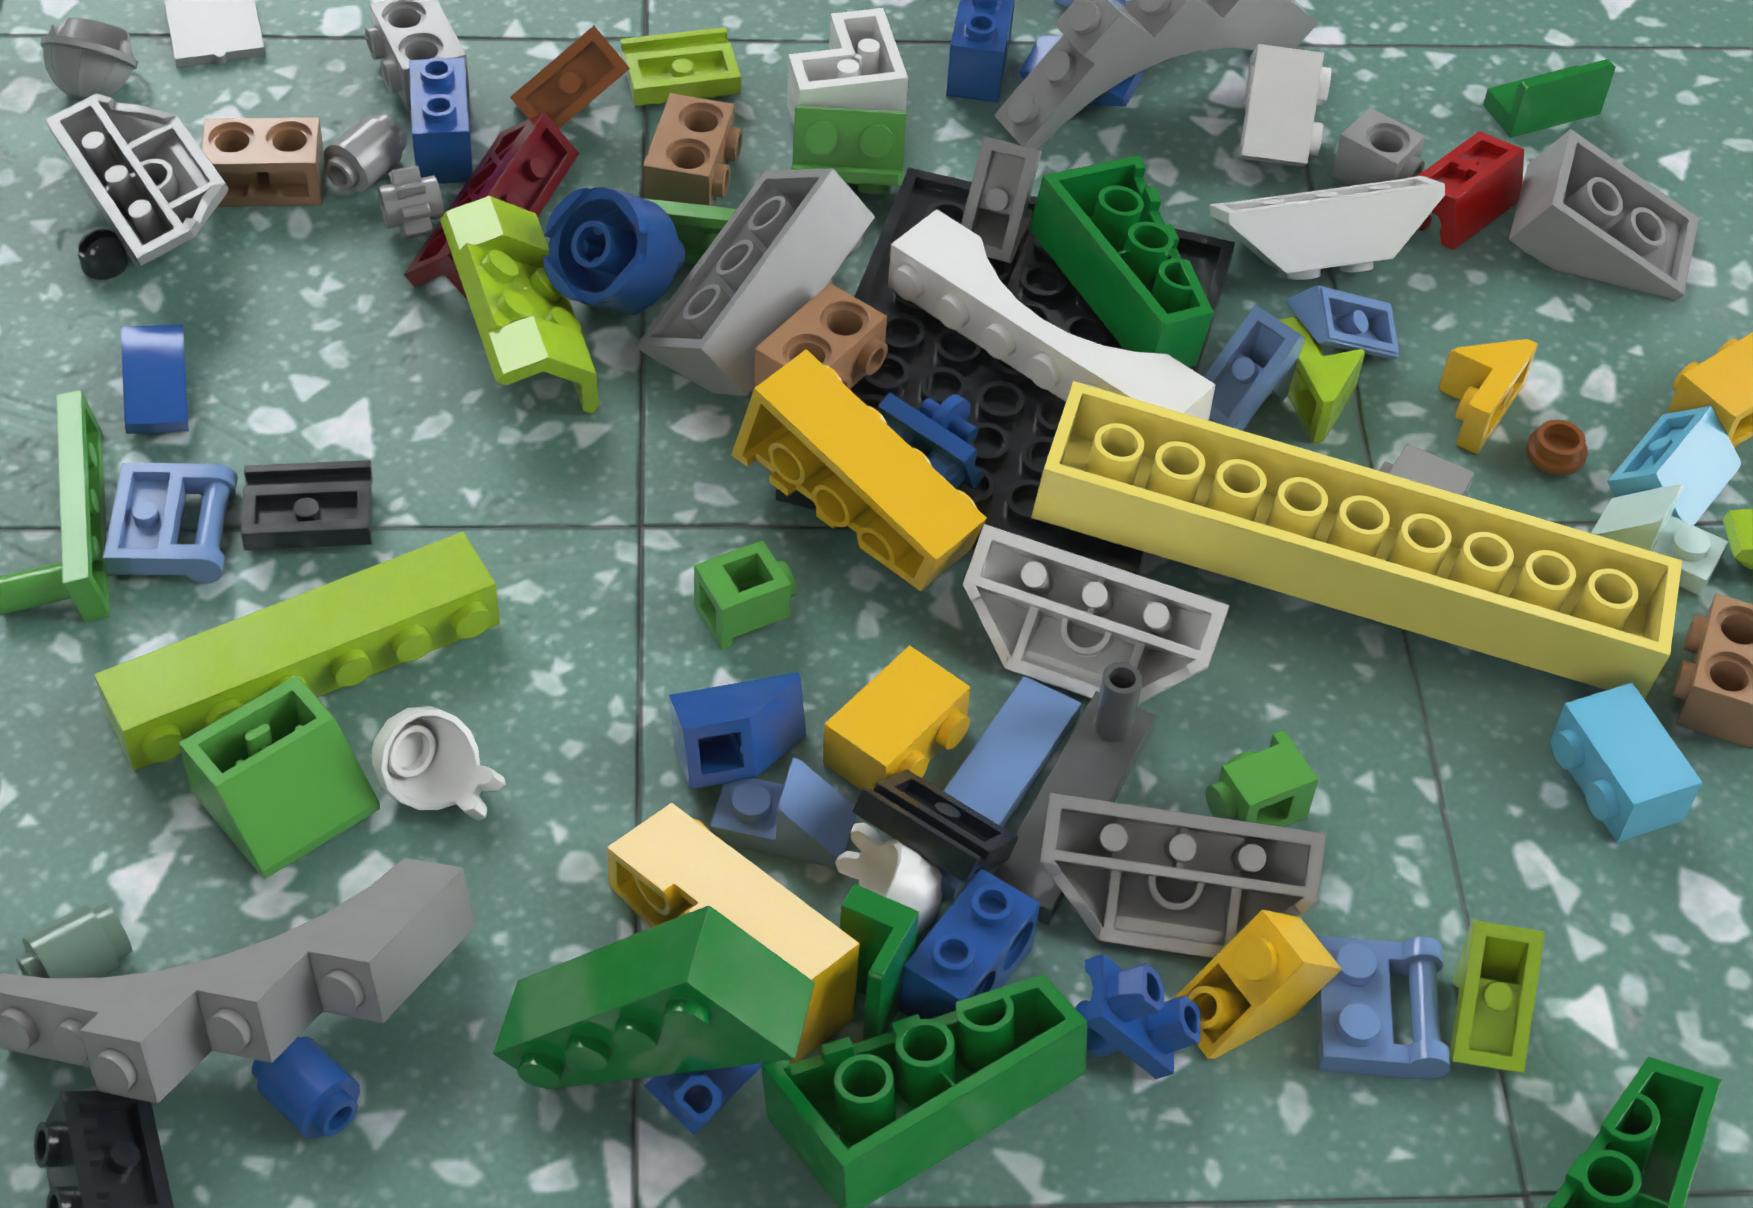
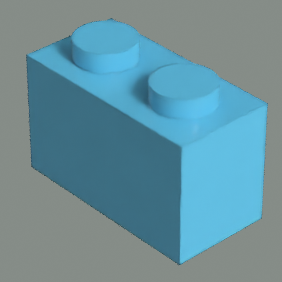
M1633 683L1564 704L1550 739L1554 757L1563 769L1570 772L1584 793L1590 812L1597 820L1604 823L1616 843L1685 820L1703 782Z

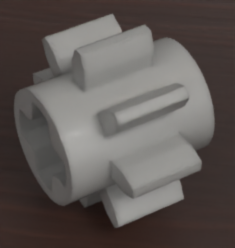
M418 165L391 170L389 172L391 184L377 187L380 209L386 228L401 226L403 238L433 232L431 220L439 219L444 215L442 196L435 175L421 178Z

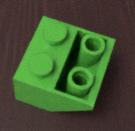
M297 675L179 742L190 791L264 880L380 810V802L335 718Z

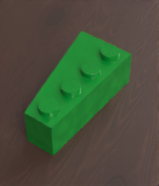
M1140 155L1043 175L1029 230L1123 349L1142 353L1168 354L1187 367L1196 366L1214 312L1190 261L1181 259L1177 250L1179 237L1172 224L1165 225L1159 212L1162 201L1155 186H1147L1143 178L1146 167Z
M1044 974L957 1001L956 1011L932 1019H920L919 1015L916 1014L892 1022L891 1032L852 1044L848 1036L821 1045L820 1055L792 1064H789L788 1060L762 1064L766 1116L839 1208H864L1086 1074L1087 1021Z
M1648 1056L1601 1123L1600 1131L1584 1154H1579L1566 1173L1564 1183L1546 1208H1685L1722 1080Z

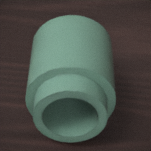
M103 903L92 910L87 905H84L22 938L26 953L17 957L16 961L22 975L42 978H101L120 967L119 959L132 953V946L121 922L107 903Z

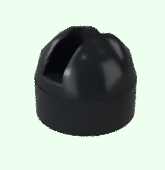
M105 228L92 229L79 242L78 257L81 269L86 276L93 279L106 280L120 275L127 268L128 258L126 250L113 231Z

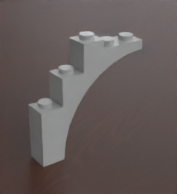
M1075 0L1054 24L1063 34L1062 37L998 109L994 116L1021 146L1039 150L1064 123L1094 99L1138 72L1170 58L1205 49L1235 47L1254 51L1258 44L1296 49L1316 27L1318 22L1296 0H1129L1125 5H1122L1117 0Z
M403 858L371 886L326 914L274 938L228 954L164 970L105 978H42L2 973L0 975L1 1048L91 1068L98 1091L158 1104L211 1051L273 1063L322 1012L384 1023L476 927L464 869L458 866Z

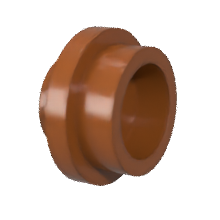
M1556 419L1543 423L1532 432L1526 446V452L1530 461L1542 471L1554 475H1570L1583 467L1588 455V448L1585 443V435L1579 427L1571 422Z

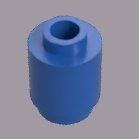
M298 1036L273 1063L254 1059L252 1075L258 1080V1092L305 1138L316 1139L324 1135L333 1136L346 1128L355 1117L358 1110L357 1100L360 1095L359 1083L312 1038Z

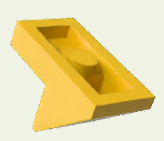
M1529 339L1458 347L1448 353L1439 389L1443 393L1461 400L1455 414V418L1463 421L1456 442L1457 446L1476 455L1479 453L1525 385L1538 343Z

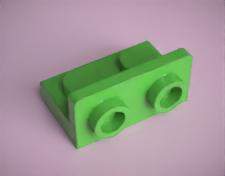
M796 105L791 170L833 168L845 183L858 184L857 191L868 194L891 193V186H901L903 182L906 111Z

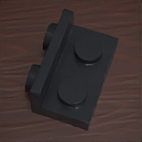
M98 1090L61 1091L46 1122L38 1124L34 1138L36 1163L39 1168H46L50 1191L47 1197L46 1208H174L152 1103Z

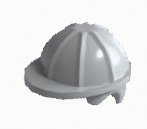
M67 18L59 27L56 24H52L48 35L41 37L40 45L43 48V59L48 75L61 91L73 97L86 99L96 93L110 96L123 87L130 77L132 70L137 69L138 61L133 58L129 33L123 28L89 19Z

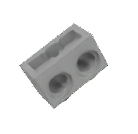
M384 0L370 4L372 27L365 28V37L370 55L373 60H382L381 68L386 87L390 93L398 92L407 112H411L409 60L430 59L434 57H465L468 98L470 97L467 56L438 0Z

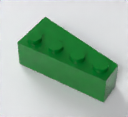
M707 905L518 980L493 1055L515 1068L519 1077L533 1086L545 1088L546 1090L793 1060L796 1058L815 982L713 907Z

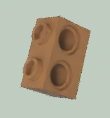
M673 93L669 94L643 164L644 199L714 206L716 197L725 198L730 180V165L728 163L729 160L738 161L743 139L742 128L735 127V104Z
M319 117L205 119L201 149L225 181L229 190L217 207L322 205L325 161Z
M829 283L755 348L754 388L806 349L823 365H827L835 370L847 388H852L866 374H874L886 358L888 346L885 343L887 316Z
M1716 593L1706 617L1694 614L1685 637L1683 650L1692 652L1693 656L1691 662L1687 660L1682 661L1671 696L1682 699L1676 725L1752 749L1753 604Z

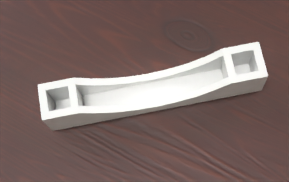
M936 209L891 244L888 287L896 291L903 299L913 302L939 319L946 327L964 335L984 348L994 358L1001 359L1030 378L1037 386L1047 389L1065 402L1067 401L1073 381L1209 420L1216 384L1168 354L1142 353L1103 346L1072 335L1043 320L1019 302L1000 281L986 256L982 238Z

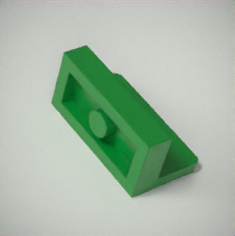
M1609 59L1491 87L1487 89L1483 106L1510 138L1599 115L1610 87L1615 66Z
M853 884L841 905L840 929L860 943L856 991L866 995L864 1041L885 1034L899 1011L903 965L915 952L919 911Z

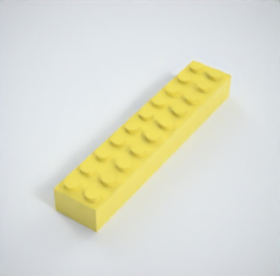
M1076 381L1072 383L1043 470L1031 516L1033 519L1605 690L1633 683L1644 699L1670 656L1682 560Z

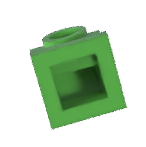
M764 540L694 565V606L721 650L733 646L734 637L790 617L791 597L796 595L794 576L785 561H776Z
M1281 730L1272 734L1269 748L1256 753L1254 751L1242 752L1230 759L1225 765H1222L1218 782L1206 788V801L1213 817L1285 827L1308 818L1319 778L1286 731Z

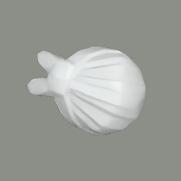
M431 706L406 708L389 718L376 736L372 746V767L380 787L393 799L418 810H439L457 804L467 815L479 821L486 818L488 809L479 797L481 792L499 791L506 785L505 778L489 767L480 765L478 746L471 731L458 717Z
M866 823L854 824L850 832L851 840L861 850V853L846 851L840 854L835 861L838 872L848 877L859 879V886L919 911L917 935L921 934L931 926L941 905L943 895L941 892L942 874L937 865L896 839L885 842L881 835Z

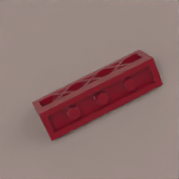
M545 112L502 131L448 210L491 196L536 213L538 218L576 160L579 152ZM439 222L403 275L414 287L445 275L467 299L442 224Z

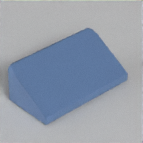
M1318 285L1287 299L1290 309L1319 344L1350 351L1363 349L1365 354L1390 360L1399 358V348L1390 303Z

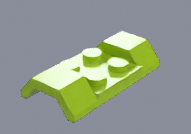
M491 196L446 211L441 217L440 222L496 382L509 385L540 372H546L572 381L583 411L593 414L600 406L597 374L581 332V325L576 319L570 300L557 291L546 274L543 255L549 257V247L536 213Z

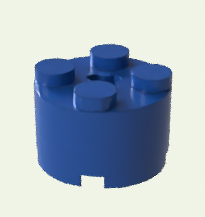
M585 187L567 195L552 212L544 234L545 237L550 238L549 257L543 255L544 268L550 282L557 291L568 299L619 313L638 314L654 304L666 292L675 273L682 267L685 260V248L678 240L675 226L669 215L659 205L650 200L608 187L592 189Z

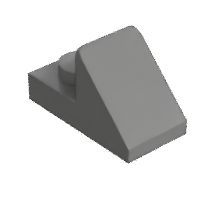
M984 136L961 225L982 238L988 258L1012 263L1033 210L1028 208L1042 151Z

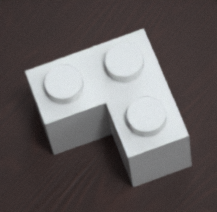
M883 8L830 14L829 50L789 54L787 106L793 125L796 105L906 111L908 75Z
M1262 44L1256 46L1250 57L1243 104L1245 116L1238 159L1304 167L1308 164L1309 155L1318 156L1322 140L1323 123L1314 122L1316 105L1321 106L1322 101L1327 100L1332 71L1331 68L1322 67L1324 52Z

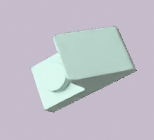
M1675 484L1612 498L1591 534L1682 560L1679 587L1701 596L1729 541L1672 516L1684 485Z

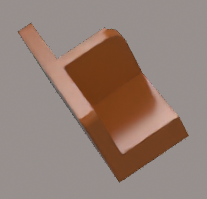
M592 26L510 96V98L528 119L545 112L560 129L630 68L599 30Z

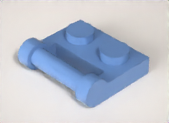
M122 463L103 556L107 574L186 575L198 583L206 584L218 581L222 577L225 560L224 554L220 551L227 502L235 496L238 479L236 472L222 464ZM186 494H200L203 497L195 544H177Z
M1319 935L1318 940L1342 970L1316 994L1318 1071L1423 1080L1438 1079L1447 1075L1450 1072L1449 1047L1441 1042L1437 972L1443 968L1442 945L1440 942L1429 937H1414L1404 942ZM1390 974L1409 976L1413 1043L1410 1045L1394 1044Z

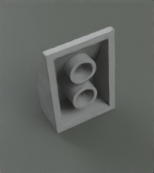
M1570 129L1527 165L1509 240L1520 247L1525 253L1532 255L1553 270L1677 300L1685 292L1699 217Z

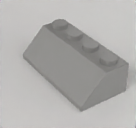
M833 168L765 171L636 346L644 354L713 394L747 396L749 392L754 390L755 348L829 283H832V276L845 258L851 256L862 244V235L875 216Z

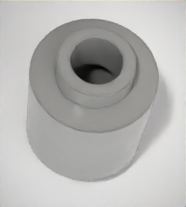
M376 114L373 117L366 116L361 118L325 149L324 161L328 177L341 189L354 193L364 192L401 160L402 151L405 150L407 145L405 134L400 126L387 115Z

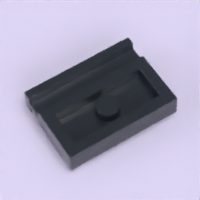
M371 460L245 466L241 537L244 550L372 544L373 473Z
M908 769L876 782L873 790L868 787L863 788L852 811L857 816L965 883L970 881L973 873L977 874L981 868L989 871L1008 861L1019 838Z

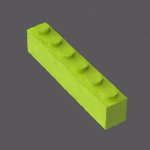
M462 531L95 673L94 676L103 709L133 771L155 762H164L174 758L181 752L179 742L296 675L316 697H320L342 687L354 686L369 676L404 662L416 661L429 652L461 639L476 637L486 629L499 625L496 583Z

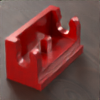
M1479 131L1417 175L1445 184V196L1432 210V213L1437 215L1441 222L1439 233L1443 246L1455 250L1518 203L1523 182L1525 149ZM1430 214L1418 228L1420 231L1430 226L1432 220Z

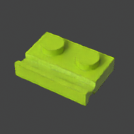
M726 27L620 39L621 58L630 68L626 72L634 106L666 103L670 93L697 98H715L718 96L741 94V74L731 42H728Z

